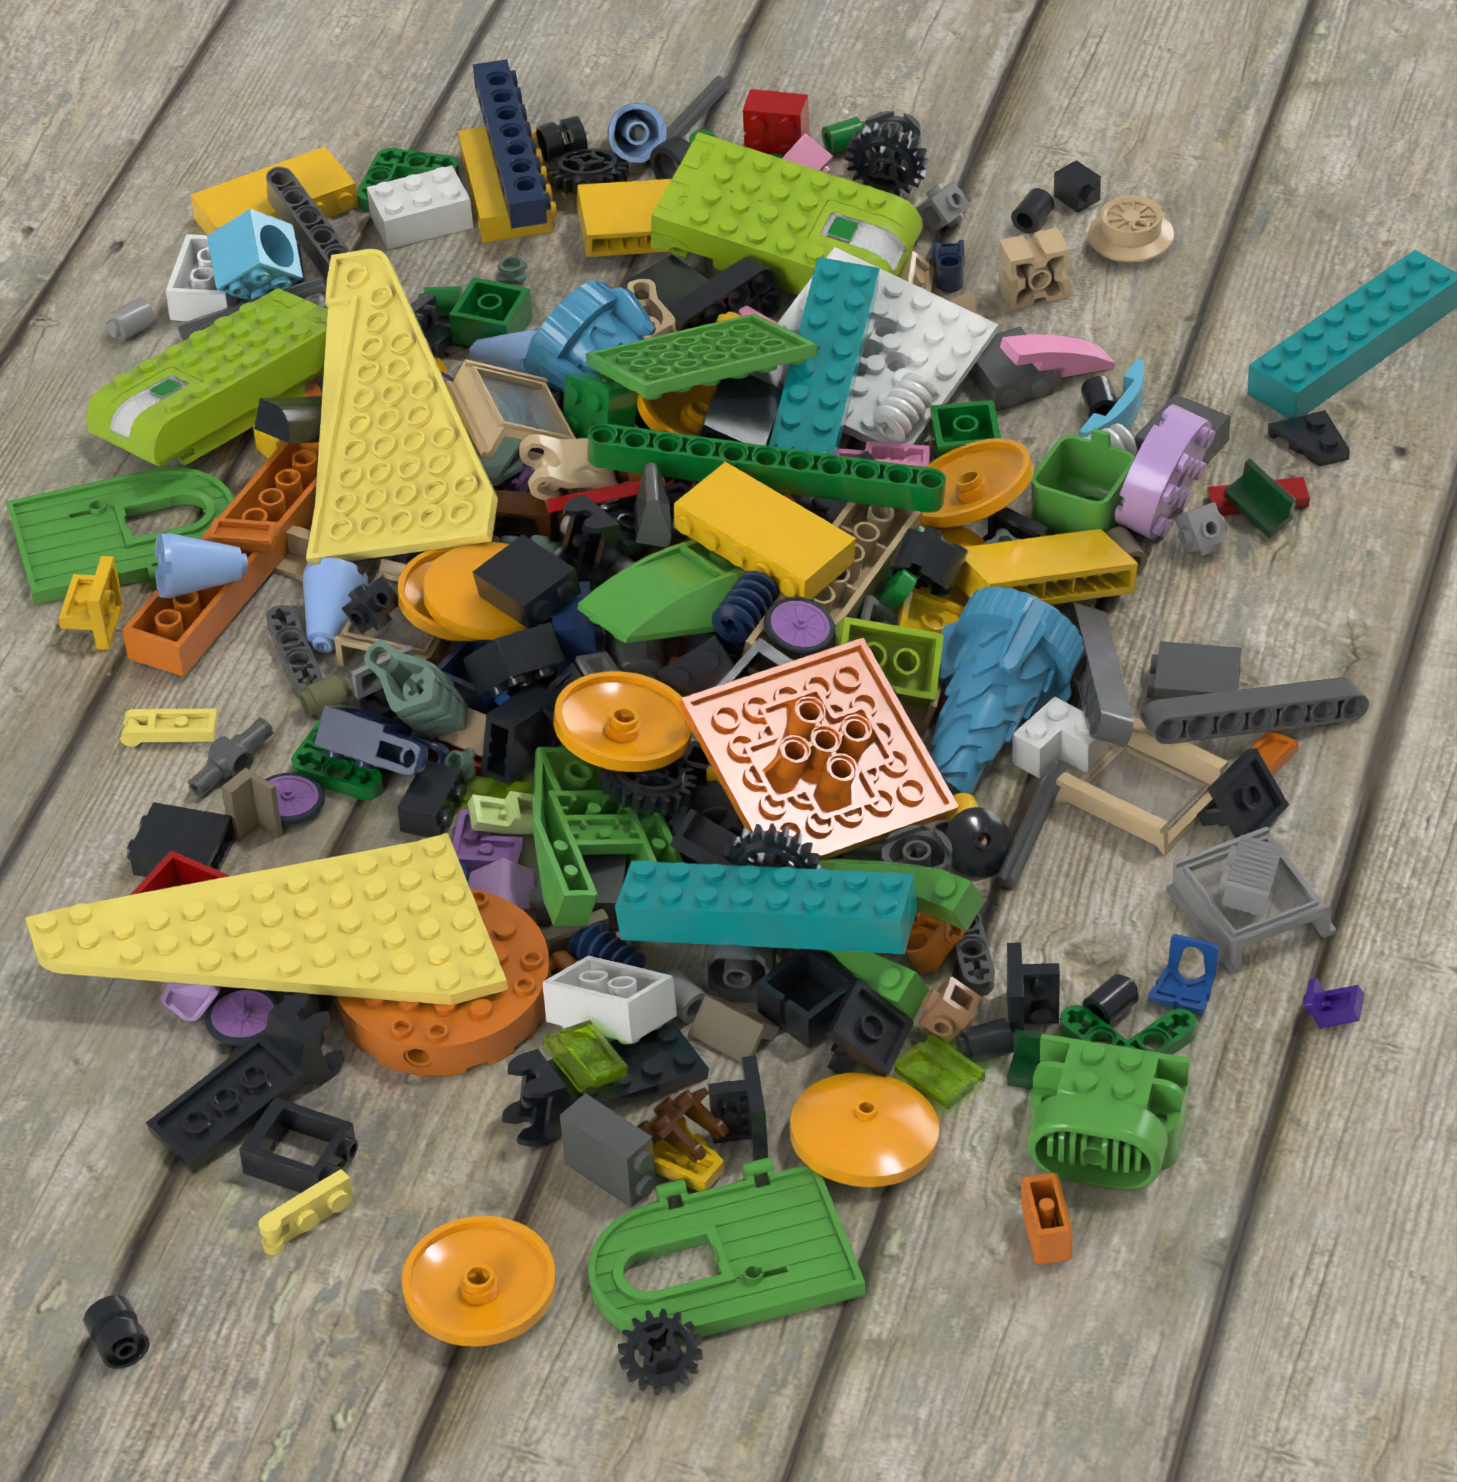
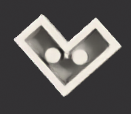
M1053 697L1016 730L1012 738V764L1039 779L1045 774L1050 762H1058L1059 760L1087 773L1109 751L1108 742L1093 739L1089 736L1084 712L1057 697Z

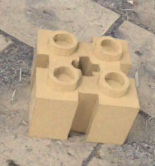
M1058 227L1034 232L1033 239L1025 240L1023 235L999 240V260L1003 266L1002 269H999V289L1010 310L1033 306L1034 299L1044 298L1046 303L1069 298V277L1065 270L1070 269V249Z

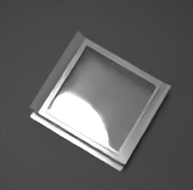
M1268 827L1244 835L1278 845L1269 834L1270 830ZM1241 836L1173 861V883L1166 886L1168 894L1203 941L1218 945V961L1228 974L1242 969L1243 947L1311 922L1322 938L1336 934V928L1331 923L1332 906H1325L1283 850L1264 916L1259 917L1257 914L1252 915L1250 912L1245 913L1243 910L1238 911L1236 908L1231 909L1229 906L1224 907L1222 905L1224 892L1218 890L1223 870L1231 871L1232 867L1226 865L1231 845L1238 846Z

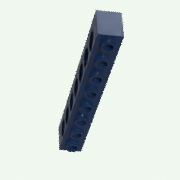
M507 59L473 64L475 90L511 229L547 223L546 211L551 210L549 192H546L544 174H541L539 156L537 157L535 141L532 139L530 122H527L526 108L522 102L520 87H518L516 71H510Z

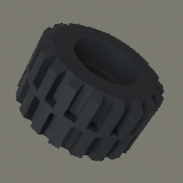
M717 780L709 781L707 785L702 783L696 785L694 800H690L689 807L681 806L678 813L670 810L667 816L669 819L667 825L673 838L690 809L739 837L741 836L742 829L745 828L721 783L718 784ZM679 852L684 863L700 864Z

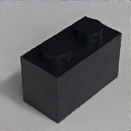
M427 761L425 769L421 774L415 775L397 807L401 832L430 838L443 834L445 828L451 826L457 806L464 803L467 795V785L463 782L462 769Z

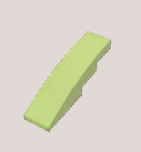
M510 791L505 799L473 794L468 801L472 830L503 834H533L534 794Z

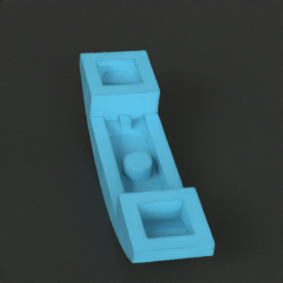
M1137 358L1124 374L1123 395L1106 416L1093 413L1079 431L1080 437H1088L1092 433L1093 428L1102 430L1110 428V426L1117 423L1127 429L1131 427L1143 403L1144 361Z

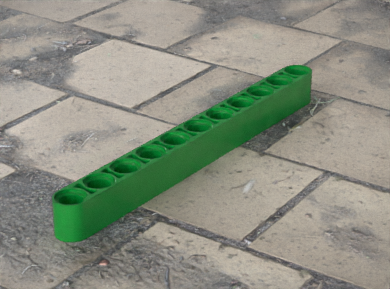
M596 424L588 430L587 460L591 465L598 468L643 474L645 465L654 463L657 465L660 476L701 482L723 463L727 462L780 493L926 513L937 512L944 505L946 476L943 472L934 468L612 424Z

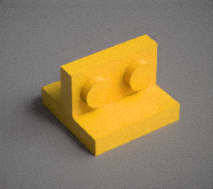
M101 556L95 575L73 574L58 618L60 629L93 630L96 648L100 650H110L124 607L113 556Z
M913 588L906 600L900 605L896 626L942 633L945 625L959 620L965 606Z

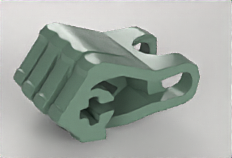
M378 640L369 647L364 656L365 664L380 678L390 709L410 728L431 740L465 729L468 704L454 687L453 681L435 664L419 657L400 653L383 640ZM384 652L391 655L390 662L384 667H379L376 663L378 656ZM420 687L424 689L421 694H420Z

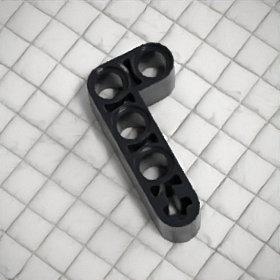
M746 256L667 309L675 317L676 330L682 331L716 323L720 314H726L727 312L736 313L746 305L764 316L770 317L778 311L781 305V296L773 270L756 258Z

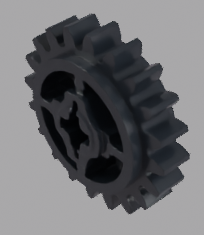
M874 122L872 129L864 125L861 132L855 131L853 138L850 139L847 146L845 160L849 161L847 170L855 171L853 180L862 179L863 185H870L875 189L888 193L893 191L895 195L900 197L902 189L910 194L912 188H918L921 180H924L929 159L925 158L927 149L919 148L921 139H911L913 133L911 130L904 134L901 132V125H898L896 129H891L890 123L886 122L884 128H881L877 122ZM866 150H869L871 152L870 160L866 155ZM902 159H905V160H906V162H907V164H908V168H907V169H905V168L902 166V165H903V160H902Z
M600 148L579 149L562 153L561 157L553 158L554 162H548L547 179L550 186H555L556 191L563 190L564 194L571 193L577 195V185L628 182L629 162L620 158L617 154H613L612 150L607 151Z
M676 760L662 768L643 772H623L601 768L599 785L603 786V794H611V802L619 801L622 803V809L629 807L634 809V812L637 814L639 812H647L650 816L660 812L665 816L668 810L678 813L681 806L689 807L690 800H694L697 777L693 776V768H685V760Z
M758 823L755 825L754 833L743 828L740 837L733 835L730 845L725 847L722 865L746 866V862L757 867L793 868L794 865L797 869L822 868L818 864L819 853H811L812 842L801 844L802 833H797L792 837L789 835L788 826L784 827L780 832L776 831L774 823H771L769 829L765 831Z

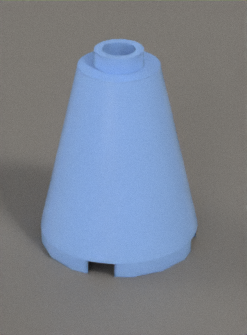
M631 103L621 107L612 115L608 125V141L612 150L620 158L629 162H645L650 159L651 151L666 140L667 127L662 116L655 108L644 103Z
M540 328L478 339L469 349V360L526 373L524 368L525 357L533 338ZM513 383L533 391L535 389L534 387Z
M167 532L157 534L155 558H158V569H155V577L159 597L169 599L241 580L242 573H247V555L241 554L240 547Z
M322 558L320 564L312 566V562H310L304 569L303 591L307 641L318 652L328 653L336 650L334 638L339 636L349 620L341 609L351 600L348 594L362 582L366 586L369 585L366 573H364L363 577L357 572L358 566L354 563L337 558Z

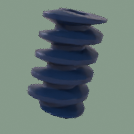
M757 571L743 573L712 614V624L717 634L731 643L739 644L745 642L748 635L752 633L754 627L758 625L769 607L778 598L779 589L776 583L767 575Z
M596 923L590 927L581 928L571 938L568 947L569 954L578 961L587 956H592L644 969L646 964V956L642 952H636L634 946L628 945L625 940H621L614 931L607 930L603 923Z

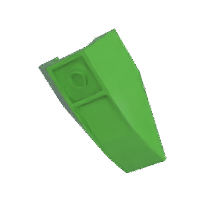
M692 539L647 555L633 563L578 603L577 610L589 617L593 623L602 626L612 633L617 640L624 643L716 632L712 624L713 612L740 576L747 571L733 565L727 559L708 550L702 544Z

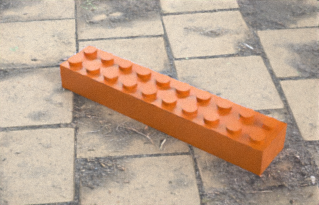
M283 441L218 517L278 522L279 533L272 553L241 550V554L247 555L248 569L247 573H242L241 580L169 599L159 597L158 590L156 589L122 629L128 659L185 677L287 555L289 548L286 532L291 526L295 525L308 529L312 525L316 499L319 442L289 444ZM210 528L200 539L207 540Z

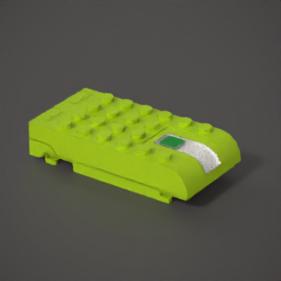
M698 132L651 215V247L661 251L672 249L673 255L685 259L688 258L689 252L713 259V267L722 271L740 259L752 256L773 270L780 290L799 295L813 276L817 258H827L834 247L898 277L923 229V224L917 209L907 200L897 195Z
M279 288L254 302L243 304L238 311L229 316L218 318L213 325L204 330L193 332L188 339L179 344L168 346L163 353L154 358L143 360L139 363L138 367L127 373L118 374L114 377L113 381L102 386L94 393L88 404L86 414L88 432L158 467L179 457L183 465L189 464L253 427L256 421L260 398L305 397L304 384L321 374L324 375L328 309Z

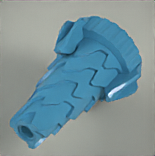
M591 280L572 291L544 321L528 349L524 368L528 374L547 378V386L552 393L564 392L566 375L596 371L587 366L586 353L645 339L643 336L653 335L656 328L652 325L649 315L631 290L628 288L623 289L622 287L612 288L605 282L601 283L600 281ZM636 403L635 425L641 429L651 430L642 419Z
M994 586V588L984 587L982 590L978 589L971 595L959 620L945 625L942 630L944 638L938 682L942 685H948L944 694L949 697L938 716L935 735L929 746L932 748L930 756L952 795L959 793L972 795L986 765H991L1005 741L1008 743L1012 741L1013 734L1018 729L1021 721L1023 725L1053 697L1066 702L1072 694L1069 681L1084 652L1083 638L1079 635L1078 629L1059 610L1031 594Z

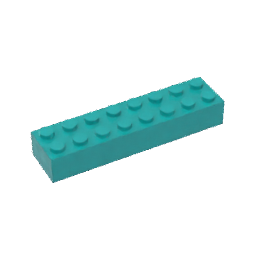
M1413 250L1249 364L1247 394L1288 419L1308 414L1456 309L1457 273L1421 252Z
M822 257L817 258L798 331L799 336L816 344L817 356L805 359L803 364L789 365L769 446L837 455L878 293L880 268Z
M631 861L615 909L621 940L711 945L733 944L752 947L905 954L917 911L914 874Z

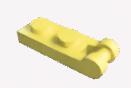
M217 708L130 709L124 716L125 727L122 729L120 740L128 747H136L140 742H214L219 720Z
M340 1169L260 1218L259 1231L261 1236H263L262 1247L264 1252L271 1256L282 1253L285 1249V1243L303 1232L311 1230L319 1222L334 1213L342 1211L347 1205L354 1202L350 1177Z

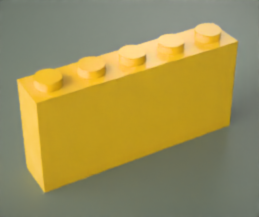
M485 126L458 130L460 155L482 243L553 232L552 220L557 219V209L552 198L550 183H548L546 167L543 166L541 149L538 148L536 131H531L532 139L535 141L537 157L539 156L541 174H544L546 192H549L550 201H552L551 210L546 211L547 223L511 229Z
M326 146L196 192L190 196L194 219L204 232L209 235L249 209L282 220L267 199L266 175L274 167H285L291 170L326 218L359 207L356 183Z
M671 179L577 185V212L585 256L597 257L672 252V249L661 251L651 247V215Z
M727 462L723 463L674 503L673 528L702 544L708 550L727 559L733 565L747 572L757 571L767 575L776 583L779 591L789 598L797 597L811 600L849 568L855 560V537Z
M1094 529L964 547L968 550V554L956 581V585L969 598L978 589L982 590L984 587L994 588V586L1031 594L1049 605L1134 593L1138 563L1104 531Z

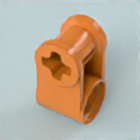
M921 912L912 926L905 954L918 973H931L941 966L954 945L963 937L965 930Z

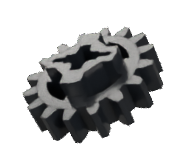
M662 1308L659 1317L654 1318L650 1310H647L644 1322L634 1317L631 1319L634 1330L623 1329L622 1331L623 1339L627 1343L618 1344V1352L624 1356L619 1359L621 1369H629L626 1373L629 1382L639 1379L638 1386L640 1391H644L649 1385H652L655 1395H659L662 1386H667L672 1394L675 1393L676 1382L680 1381L685 1386L689 1385L688 1372L698 1374L699 1367L694 1361L703 1359L702 1349L696 1348L702 1344L700 1334H692L695 1330L692 1321L682 1325L681 1313L677 1312L671 1319L667 1317L666 1309ZM679 1336L686 1344V1354L682 1352L681 1348L676 1346ZM663 1347H667L668 1353L660 1351L663 1349ZM635 1350L639 1351V1355L645 1357L642 1368L635 1360ZM654 1350L660 1352L658 1356L654 1357Z

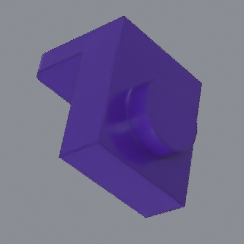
M1314 978L1309 980L1307 994L1303 997V1004L1306 1013L1313 1017L1317 1026L1321 1029L1360 1021L1364 993L1359 985L1325 991L1319 980Z

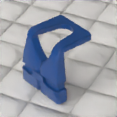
M1173 934L1170 939L1168 965L1157 979L1156 986H1153L1150 990L1148 1001L1152 1004L1172 1009L1177 1006V1009H1186L1199 1016L1204 1015L1216 977L1218 945L1208 941ZM1195 947L1203 954L1205 974L1199 978L1186 981L1180 975L1178 967L1184 949Z

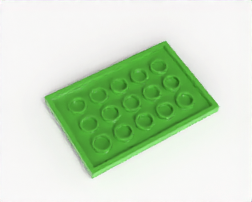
M754 313L586 353L587 366L598 371L601 375H605L614 380V382L627 387L628 390L638 393L644 399L653 400L661 398L663 393L671 391L678 393L691 390L692 386L700 384L706 386L716 385L720 383L721 379L729 377L734 379L745 378L749 376L750 372L758 370L770 372L783 364H803L805 359L817 356V346L815 343Z

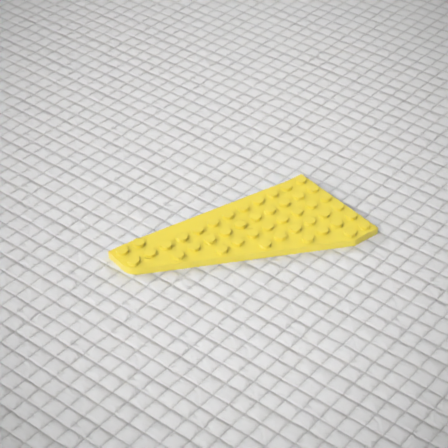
M365 249L331 255L325 302L328 307L316 499L306 554L307 562H312L313 566L320 564L322 558L356 561L421 552L430 549L435 550L492 542L498 497L392 263L382 251L377 249Z
M448 833L405 844L92 903H80L26 917L28 931L39 964L51 972L60 974L454 1005L508 990L507 979Z

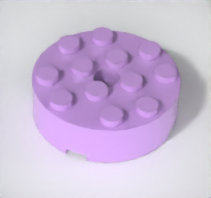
M1175 404L1170 405L1163 412L1161 418H1164L1165 421L1161 420L1159 426L1154 424L1141 445L1120 492V496L1124 497L1121 501L1123 507L1118 505L1115 511V521L1118 524L1151 540L1156 539L1158 536L1164 538L1171 527V517L1178 508L1184 510L1188 505L1192 495L1189 489L1193 481H1198L1205 470L1206 463L1202 462L1206 449L1211 445L1216 433L1214 430H1211L1212 425L1210 421Z

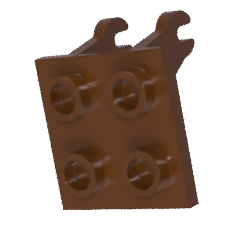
M705 1087L692 1093L687 1089L674 1100L671 1097L664 1099L654 1108L653 1111L656 1115L650 1121L645 1120L636 1126L652 1136L653 1143L665 1140L695 1163L698 1160L701 1161L706 1156V1152L700 1144L692 1141L677 1126L676 1122L683 1115L697 1123L716 1139H719L721 1136L725 1137L729 1133L727 1125L722 1120L716 1118L701 1103L709 1094Z

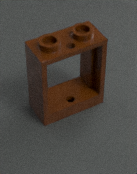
M494 490L498 497L495 516L537 519L538 535L548 536L551 538L550 541L561 542L558 511L547 513L544 500L534 497L531 493ZM493 532V535H494V536H498V537L500 538V543H501V537H502V536H516V537H520L521 535H524V534H513V533ZM525 535V536L528 537L529 539H531V536H534V535Z

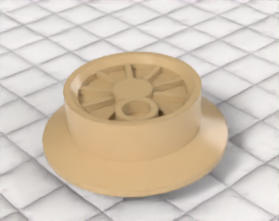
M1126 195L1114 198L1103 206L1101 215L1089 227L1088 239L1094 250L1104 257L1120 262H1143L1162 255L1170 248L1174 239V230L1171 223L1162 216V210L1156 202L1143 196Z

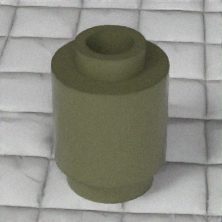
M336 674L306 685L305 690L299 692V699L308 717L313 715L320 717L325 705H348V697L352 694L344 677L340 679Z

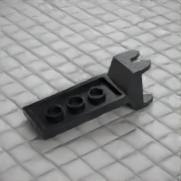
M682 482L665 486L670 505L672 536L670 543L688 538L687 535H683L673 528L674 503L691 490ZM586 495L572 498L564 504L563 515L570 516L563 545L554 550L552 554L567 564L577 566L575 571L578 582H594L605 578L619 554L626 557L659 547L636 542L634 503L637 495L600 506L596 505Z
M300 993L288 997L270 1010L265 1037L261 1034L256 1036L146 1122L148 1130L191 1172L197 1170L258 1122L274 1097L286 1100L305 1085L307 1080L322 1086L343 1066L345 1057L342 1050L328 1052L326 1055H323L321 1049L325 1040L324 1032L330 1024L328 1012L315 1013L306 1020L298 1019L308 1008L311 1000L308 994Z
M674 1022L649 1032L633 1044H622L616 1039L548 1061L539 1049H535L514 1057L508 1064V1075L522 1076L520 1100L504 1109L502 1122L511 1124L529 1122L532 1124V1126L524 1128L517 1136V1143L520 1145L535 1147L560 1140L562 1137L560 1115L585 1093L611 1110L708 1079L709 1068Z

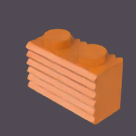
M1048 1173L1024 1177L1021 1180V1210H1023L1034 1262L1040 1265L1070 1260L1073 1258V1230L1058 1174Z

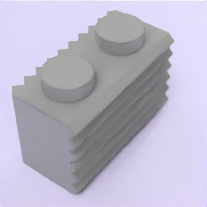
M1241 835L1239 845H1231L1226 865L1232 867L1231 871L1223 870L1218 887L1219 891L1224 892L1222 905L1224 907L1229 906L1231 909L1236 908L1238 911L1243 910L1245 913L1250 912L1252 915L1257 914L1259 917L1264 916L1283 846Z

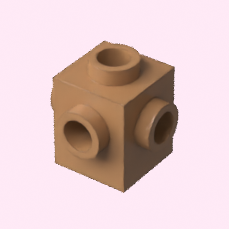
M951 976L937 991L931 989L921 1003L924 1011L919 1024L949 1043L960 1033L961 1029L972 1026L975 1020L974 1013L981 996Z

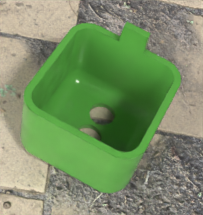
M1095 428L1092 430L1091 440L1076 435L1060 437L1033 473L1031 479L1032 520L1048 527L1049 531L1055 534L1101 529L1106 533L1110 529L1116 528L1118 523L1115 521V511L1118 505L1123 507L1121 501L1124 497L1120 496V492L1135 459L1134 455L1129 451L1111 446L1110 433Z

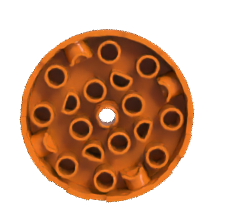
M470 889L507 979L508 990L454 1005L335 996L338 1015L345 1028L346 1035L361 1052L365 1050L376 1057L377 1063L396 1071L419 1076L467 1073V1068L485 1062L488 1066H491L515 1053V1046L525 1038L531 1039L546 1017L542 982L551 977L549 954L545 938L533 919L518 906L502 897L482 890Z

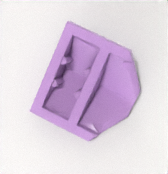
M501 858L470 872L468 883L470 889L494 894L515 904L523 911L529 910V913H534L530 912L529 907L530 891L537 889V887H534L533 882L534 870Z
M168 982L160 1001L184 1021H195L202 1016L218 995L222 986Z

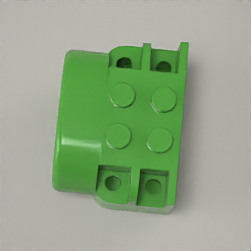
M1042 1034L1040 1038V1063L1036 1066L1034 1072L1033 1089L1030 1096V1133L1027 1145L1031 1158L1042 1170L1047 1173H1056L1059 1179L1118 1190H1133L1149 1185L1158 1177L1161 1170L1171 1167L1178 1157L1188 1112L1190 1057Z

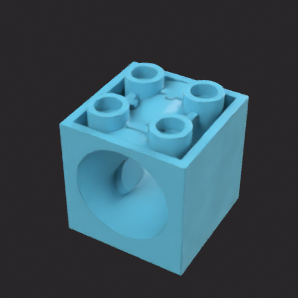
M249 209L207 235L216 289L249 301L266 295L277 288L284 289L290 287L303 278L293 224Z

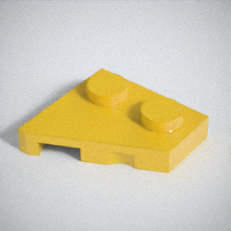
M682 1116L676 1122L677 1126L692 1141L697 1142L703 1147L706 1156L701 1161L698 1160L695 1163L668 1142L661 1140L653 1143L655 1173L673 1181L684 1179L687 1187L699 1192L708 1190L724 1172V1160L715 1150L707 1146L706 1140L699 1133L693 1134L686 1126V1118Z

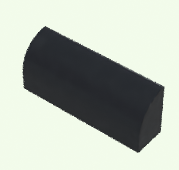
M322 396L260 398L254 429L289 444L317 443L320 438Z

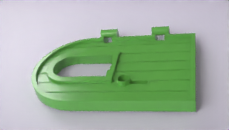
M162 467L6 501L34 605L65 598L73 574L95 575L101 556L114 557L120 586L149 580L151 590L157 589L155 569H158V558H155L157 534L167 532L200 539L210 528L214 518H218L234 498L224 483L208 473L184 467ZM180 505L199 506L203 508L202 510L205 513L194 524L133 537L131 529L128 528L125 521L130 516Z
M768 1157L742 1164L744 1181L688 1194L684 1179L656 1185V1203L639 1207L616 1219L601 1233L592 1248L588 1263L590 1291L596 1307L612 1325L621 1331L623 1329L633 1331L634 1327L631 1319L635 1317L644 1322L647 1310H650L654 1318L659 1317L662 1308L666 1309L667 1317L671 1319L679 1312L682 1315V1325L692 1321L695 1329L692 1334H700V1337L866 1295L864 1278L822 1175L807 1165L775 1173L772 1159ZM764 1174L768 1185L757 1188L754 1176ZM678 1196L682 1207L670 1210L666 1198ZM709 1243L714 1253L713 1259L718 1263V1272L720 1274L656 1291L636 1289L624 1277L627 1269L639 1261ZM680 1336L677 1338L678 1342L683 1341Z

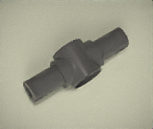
M259 717L243 733L236 734L231 739L225 736L216 739L209 749L205 767L188 780L190 790L201 798L221 780H226L230 776H236L244 768L250 770L254 760V750L273 735L272 726L268 721Z

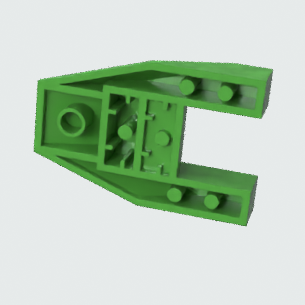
M539 747L535 752L532 827L543 901L553 926H587L598 894L582 855L627 854L628 867H630L631 861L677 863L683 862L679 851L669 846L673 837L665 818L660 813H654L653 816H650L647 812H639L637 814L634 812V809L629 807L622 809V803L610 801L611 794L602 793L603 786L599 785L602 767L582 760L566 747Z
M832 858L818 861V864L822 866L821 869L860 870L863 872L914 874L917 910L965 931L968 930L985 902L970 880L943 869L884 861ZM790 948L794 953H796L798 950H800V949H792V948ZM818 950L854 977L860 978L912 1021L919 1011L923 999L930 991L916 971L879 956L880 953Z

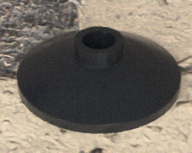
M972 807L957 813L950 820L945 831V835L952 844L953 865L960 872L972 877H986L998 872L1012 845L1011 835L1005 822L996 813L986 808ZM980 834L986 837V846H982L978 842Z

